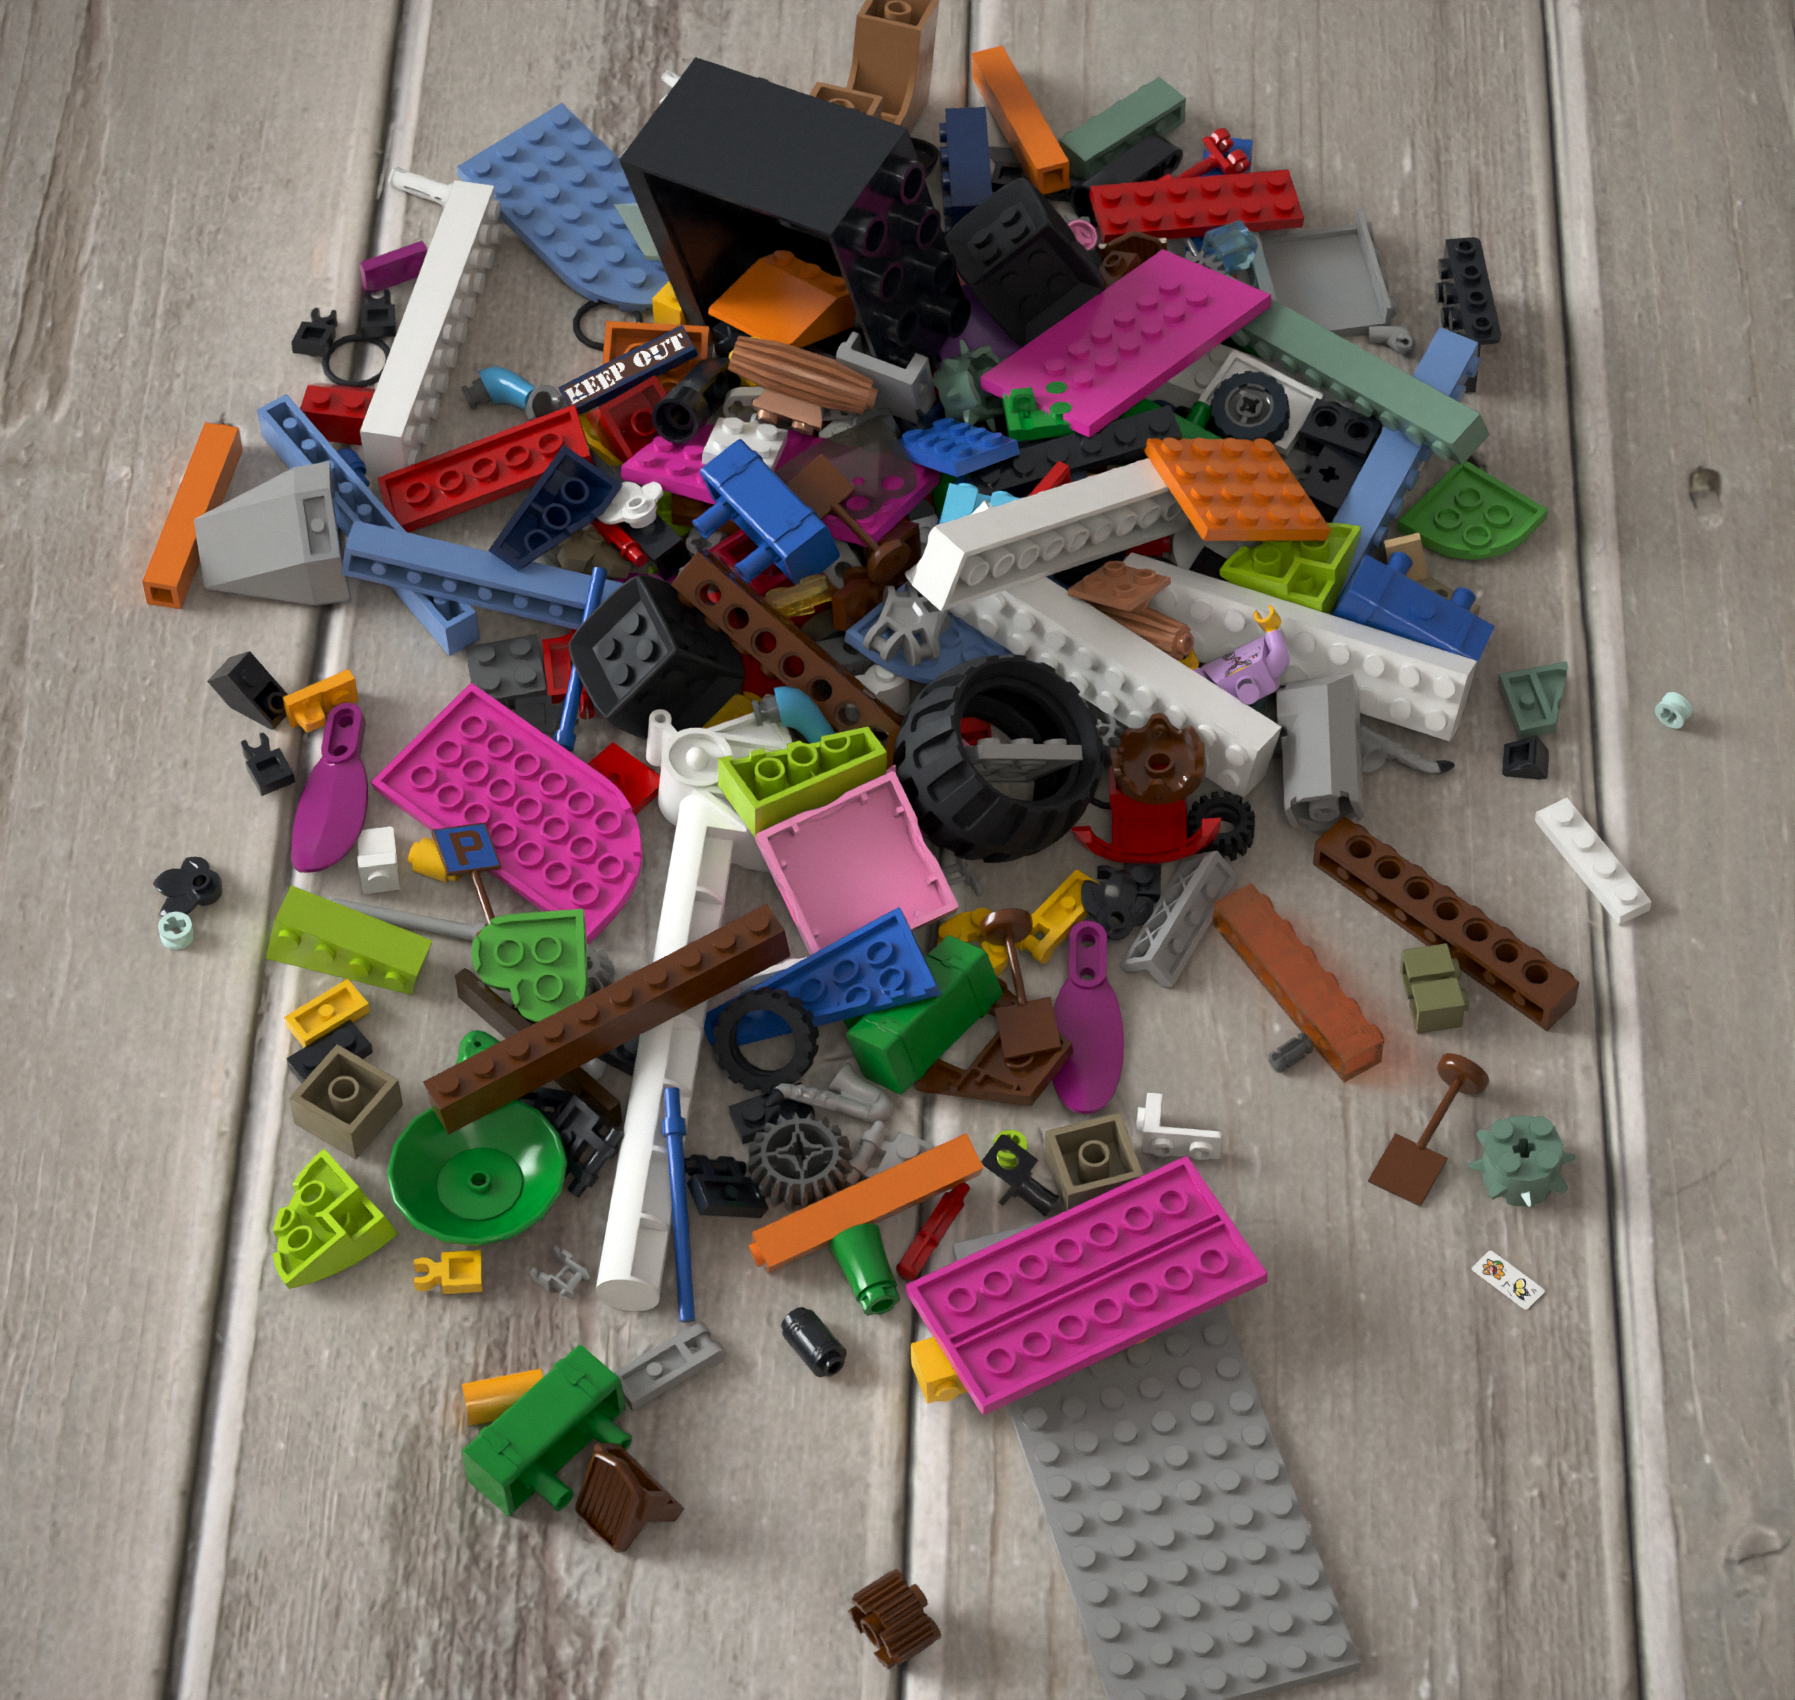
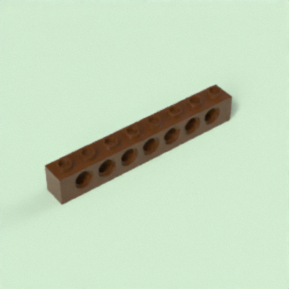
M708 549L697 551L671 584L678 591L676 594L678 599L690 608L697 607L706 615L704 621L711 628L718 632L723 630L733 639L731 644L745 656L751 654L761 663L759 665L760 670L773 680L778 678L786 686L798 688L807 694L823 713L831 727L834 726L839 732L869 727L872 733H874L876 728L884 730L888 737V742L884 747L887 751L886 770L893 766L894 745L900 732L903 718ZM711 584L718 586L721 591V598L718 603L712 602L708 597V588ZM738 608H743L748 613L749 621L746 627H742L736 622L735 613ZM766 632L772 633L776 638L777 643L773 651L766 649L763 644V636ZM793 656H798L804 663V671L801 675L795 674L790 667V661ZM821 680L827 681L832 687V694L829 699L823 698L818 692V684ZM848 704L855 705L860 712V718L857 723L849 721L846 717L845 710Z
M1343 816L1315 842L1314 866L1426 946L1447 943L1451 958L1456 957L1458 959L1461 971L1545 1031H1548L1576 1004L1579 981L1568 970L1560 969L1546 959L1538 949L1529 947L1515 937L1510 929L1492 921L1480 908L1471 906L1458 897L1449 886L1440 884L1427 875L1422 867L1412 864L1400 856L1391 845L1383 844L1369 834L1367 829L1361 824H1355Z

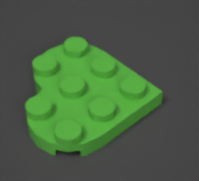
M584 909L507 914L491 919L490 924L482 928L478 937L475 936L473 939L471 958L474 969L488 987L499 991L511 992L514 1005L529 1022L537 1023L587 997L588 991L586 914Z

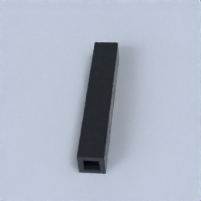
M589 447L593 465L617 482L623 483L624 481ZM657 513L656 519L648 526L642 528H633L625 521L617 523L633 540L641 545V551L648 558L646 563L664 581L669 579L679 571V568L684 567L692 559L683 539Z

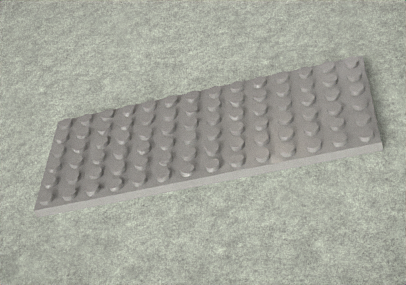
M1041 1222L954 1243L953 1254L955 1260L958 1261ZM1223 1303L1166 1329L1153 1337H1149L1140 1344H1134L1006 1405L1107 1700H1251L1359 1671V1658Z

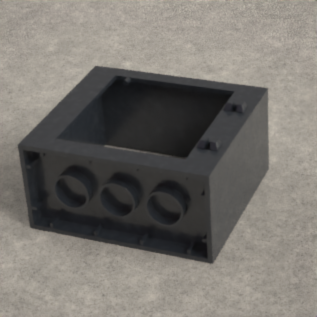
M695 57L619 159L688 325L709 326L712 332V328L720 323L721 320L708 314L709 307L758 259L771 255L778 250L789 251L794 254V257L806 263L815 264L820 267V270L832 276L844 279L856 311L854 327L812 343L813 346L836 357L841 343L847 342L852 332H856L861 336L864 354L906 369L915 353L929 359L931 374H933L935 356L948 337H959L968 325L971 315V304L964 296L956 272L955 257L949 252L940 226V213L934 208L925 182V168L918 161L906 127L861 113L853 108H846L769 82L761 77L757 78Z

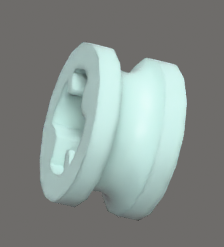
M1675 692L1667 693L1655 707V714L1659 721L1673 729L1681 728L1693 711L1689 701L1684 696Z
M171 912L163 916L159 921V934L161 942L165 947L172 950L184 949L193 941L194 931L188 915L182 912ZM177 927L178 930L182 932L179 934H174V932L171 931V929Z

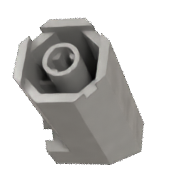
M1353 673L1280 683V688L1276 691L1278 725L1283 727L1285 737H1281L1284 809L1290 825L1300 829L1299 822L1308 825L1309 832L1319 834L1327 832L1343 816L1351 821L1356 816L1359 821L1364 817L1359 688Z

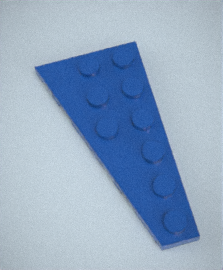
M900 907L749 989L758 990L761 987H771V990L775 991L778 989L788 991V996L792 998L798 997L803 1002L802 1006L805 1010L811 1011L815 1018L812 1020L814 1027L942 995L906 916ZM743 993L706 1013L704 1031L712 1047L713 1043L716 1042L713 1030L719 1021L720 1013ZM755 1010L749 1012L741 1019L737 1027L736 1040L738 1046L793 1032L783 1017L769 1010Z

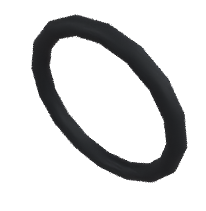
M591 300L578 309L573 318V331L580 342L589 348L603 351L604 344L591 341L584 336L580 330V320L589 309L601 304L611 303L602 300L596 303ZM633 311L636 322L643 323L642 314L639 311Z
M361 334L343 336L333 342L321 363L324 374L333 383L364 388L379 382L384 367L377 375L370 379L346 381L337 377L330 370L329 360L332 353L338 347L349 342L366 341L378 345L384 351L387 361L391 349L383 340L377 337L362 338Z

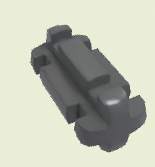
M1299 1033L1298 1039L1293 1037L1278 1047L1277 1053L1272 1051L1269 1054L1268 1061L1277 1072H1284V1066L1289 1068L1306 1057L1305 1052L1307 1054L1313 1052L1314 1043L1306 1033Z

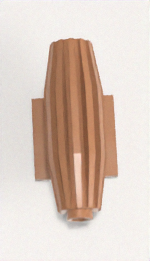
M738 336L728 366V370L766 389L752 403L753 410L758 412L757 416L759 419L778 425L780 419L791 422L792 430L812 436L813 430L818 432L822 430L823 423L820 408L863 414L865 408L873 409L879 390L872 387L874 380L834 359L777 341Z
M1109 561L1068 588V595L1082 599L1177 661L1182 660L1185 655L1192 651L1194 637L1190 633L1191 629L1188 625L1160 611L1147 607L1152 596L1171 584V577L1156 574L1151 569H1137L1126 566L1121 561Z

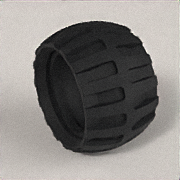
M1016 654L988 655L974 658L955 666L934 679L923 689L909 707L895 741L892 764L896 765V775L917 817L918 825L928 835L927 839L938 847L943 846L955 852L954 856L965 860L983 859L984 863L1008 862L1036 854L1051 846L1068 833L1080 820L1093 799L1100 781L1102 768L1099 765L1104 753L1103 739L1099 738L1096 727L1097 719L1092 708L1086 706L1079 695L1080 691L1071 681L1067 682L1055 673L1056 669L1044 662L1036 663L1027 660V656ZM974 717L994 725L1011 740L1031 738L1034 744H1044V741L1051 739H1066L1067 745L1082 746L1083 760L1034 780L1033 802L1012 799L995 789L974 767L962 744L960 722L962 718Z

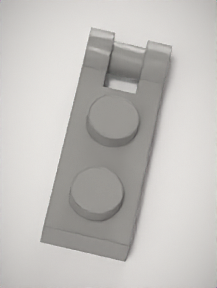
M703 1322L694 1324L614 1372L622 1382L624 1401L632 1411L706 1367H715L725 1359L727 1352L719 1342L712 1341L710 1338L711 1332ZM698 1347L699 1351L692 1354L689 1348Z

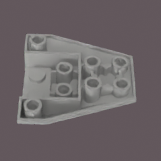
M330 461L294 467L194 519L205 590L310 606L351 601L348 576L341 575L343 560L333 498L336 496Z

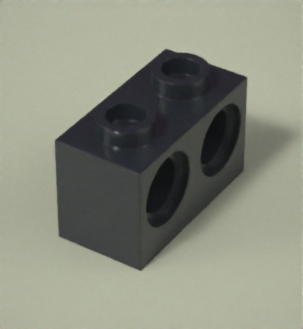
M1316 398L1299 431L1300 451L1311 455L1314 453L1319 456L1324 445L1327 443L1364 460L1365 463L1382 432V422L1372 415L1366 417L1361 413L1344 408L1337 402H1327Z

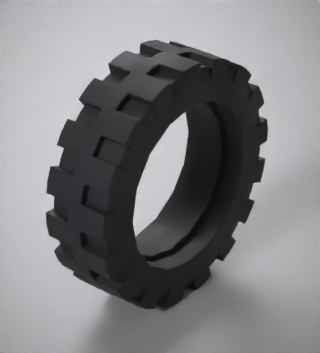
M761 987L758 990L752 989L743 993L720 1013L719 1021L713 1030V1036H716V1042L713 1043L714 1054L718 1053L720 1059L718 1061L719 1067L722 1071L726 1069L730 1074L728 1078L733 1083L737 1084L739 1082L744 1085L743 1089L751 1092L761 1090V1093L768 1094L781 1083L794 1084L811 1068L814 1063L813 1059L818 1053L819 1045L816 1044V1039L819 1037L818 1027L813 1025L812 1020L815 1019L810 1010H805L802 1006L803 1002L798 997L792 998L788 996V991L783 989L775 991L771 990V987ZM755 1010L772 1011L783 1017L791 1027L795 1037V1053L791 1061L784 1068L774 1071L762 1070L750 1064L741 1054L736 1040L737 1027L741 1019L749 1012Z

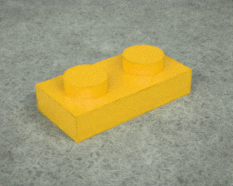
M346 979L284 1016L286 1027L301 1045L306 1047L348 1020L354 1022L368 1014L370 1007L369 1003L350 980Z

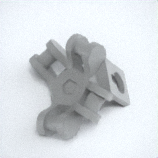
M885 586L883 590V610L879 620L867 632L863 641V647L869 651L873 649L878 651L880 658L886 663L895 657L901 645L903 646L904 658L911 667L920 664L923 658L928 660L937 659L940 656L939 636L948 630L952 624V618L948 614L949 609L940 611L926 597L918 598L917 589L913 586H907L905 592L895 591L894 586ZM889 627L895 633L886 640L882 636ZM918 632H920L922 644L920 645L918 644L916 638L913 635Z

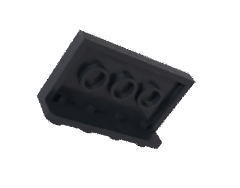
M1476 237L1445 239L1443 259H1438V275L1441 282L1435 284L1436 301L1443 304V308H1441L1442 328H1448L1451 332L1478 342V357L1480 358L1481 345L1497 344L1501 341V330L1481 241ZM1478 371L1474 378L1468 377L1464 384L1466 386L1465 393L1476 392Z

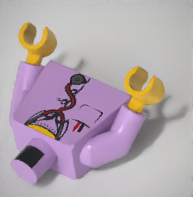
M1269 604L1270 614L1267 618L1263 619L1257 610L1253 613V618L1257 624L1267 633L1265 636L1263 635L1202 666V668H1198L1199 661L1193 648L1187 658L1178 661L1236 697L1242 703L1252 704L1278 689L1280 676L1289 665L1290 657L1283 634L1280 630H1277L1282 623V619Z

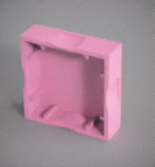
M891 771L846 792L836 801L824 807L804 811L756 834L755 841L809 955L818 952L898 907L901 908L913 932L956 913L959 908L937 859L927 848L921 836L917 817L895 771Z

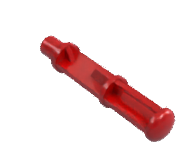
M597 518L589 523L608 543H615L621 549V556L626 561H632L637 567H642L646 564L648 558L641 551V545L633 540L618 524H605Z
M962 1183L952 1188L950 1192L944 1193L942 1199L918 1232L917 1237L897 1264L896 1271L900 1277L908 1281L916 1280L918 1274L938 1247L939 1242L963 1209L964 1199L970 1191L967 1183Z

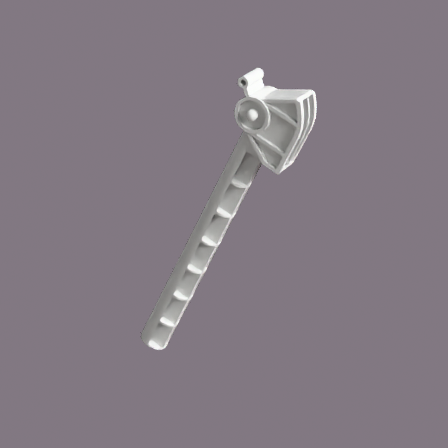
M658 709L650 714L646 760L651 765L661 767L658 794L659 809L662 815L676 826L653 962L721 927L731 863L737 864L742 869L771 873L755 841V837L718 787V758L732 755L733 759L749 756V751L765 748L766 752L786 749L787 743H791L792 739L787 727L783 728L781 722L770 724V721L766 720L762 721L763 726L758 727L753 712L707 729L688 728L677 732L671 725L672 718L669 712ZM708 1000L641 1034L639 1038L623 1129L624 1137L621 1141L595 1290L596 1296L600 1301L616 1309L646 1311L657 1306L660 1300V1289L672 1223L667 1138L663 1137L662 1120L665 1119L664 1089L670 1087L679 1088L681 1117L685 1118L687 1132ZM686 1135L683 1136V1150H684V1144H685Z

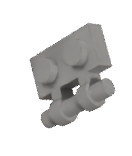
M876 1121L871 1130L864 1132L859 1141L860 1149L855 1157L849 1160L850 1165H852V1172L844 1175L847 1179L846 1188L934 1148V1145L900 1131L894 1141L889 1142L884 1139L889 1130L888 1126L881 1121ZM873 1155L883 1158L877 1169L868 1166Z

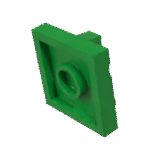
M1055 381L1049 383L1046 386V390L1052 394H1060L1067 390V385L1063 382ZM1032 387L1011 389L1010 396L1002 393L1009 436L1017 440V442L1077 433L1071 430L1069 422L1063 420V414L1068 413L1072 409L1071 404L1056 402L1051 405L1049 414L1037 408Z

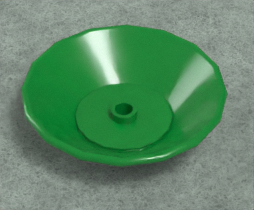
M516 1099L449 1135L432 1107L412 1119L394 1143L387 1177L395 1206L414 1228L445 1243L481 1246L514 1238L541 1221L562 1193L568 1162L558 1131L539 1110ZM478 1182H485V1184L481 1186L474 1185Z

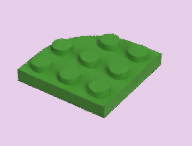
M1466 461L1462 466L1456 463L1398 520L1397 530L1405 535L1419 533L1423 546L1447 558L1486 559L1506 554L1521 545L1547 519L1548 509Z

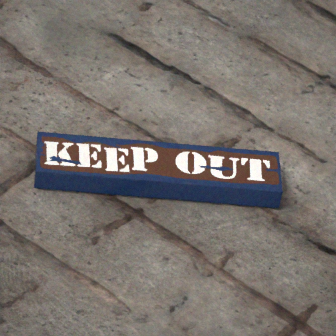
M681 325L558 388L568 406L575 404L580 416L625 393L652 376L656 375L657 377L699 355L685 328Z

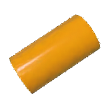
M541 1368L463 1383L462 1390L469 1426L495 1421L543 1378Z

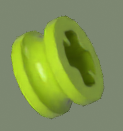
M1016 1130L1001 1131L993 1140L994 1145L999 1136L1004 1134L1027 1151L1026 1137ZM1003 1150L998 1152L997 1161L1001 1167L1014 1169L1017 1166V1158L1014 1154H1010L1009 1150L1006 1153Z

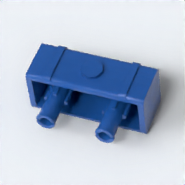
M742 439L735 441L701 468L700 474L716 504L700 517L694 519L692 523L704 539H708L711 534L732 519L759 547L741 562L734 565L736 571L746 583H751L755 577L774 563L800 589L839 559L840 553L830 530L819 519L817 513L810 506H807L763 461V458Z
M1402 552L1392 553L1388 565L1366 555L1347 582L1331 615L1476 660L1478 663L1495 626L1470 612V608L1476 600V596L1471 590L1463 587L1456 588L1451 601L1406 576L1413 564L1412 559L1407 554Z

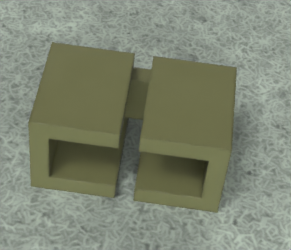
M1447 943L1402 950L1400 974L1407 999L1415 1000L1410 1001L1409 1007L1417 1034L1462 1027L1464 1011H1469V999L1466 989H1460L1459 962L1456 957L1451 958Z

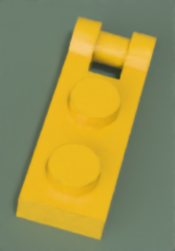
M1076 869L1031 915L1033 920L1032 932L1026 939L1015 943L1016 948L1021 951L1028 950L1032 953L1033 959L1041 964H1045L1053 955L1054 950L1070 934L1073 926L1082 922L1089 915L1084 910L1081 902V887L1084 880L1096 881ZM1038 931L1046 935L1041 941L1034 937Z

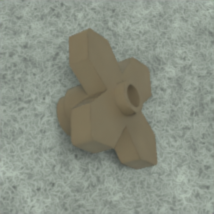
M592 526L585 531L580 529L558 544L561 546L557 558L561 567L565 570L592 576L593 568L600 567L607 570L608 576L627 578L631 570V562L622 558L621 551L615 549L616 544L608 543Z

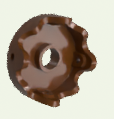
M1162 713L1151 715L1148 723L1141 728L1126 729L1122 734L1119 747H1111L1115 781L1126 796L1137 802L1150 805L1174 803L1192 794L1201 785L1205 777L1207 763L1204 742H1201L1192 726L1178 729ZM1155 764L1169 765L1167 768L1163 770H1154L1151 768Z

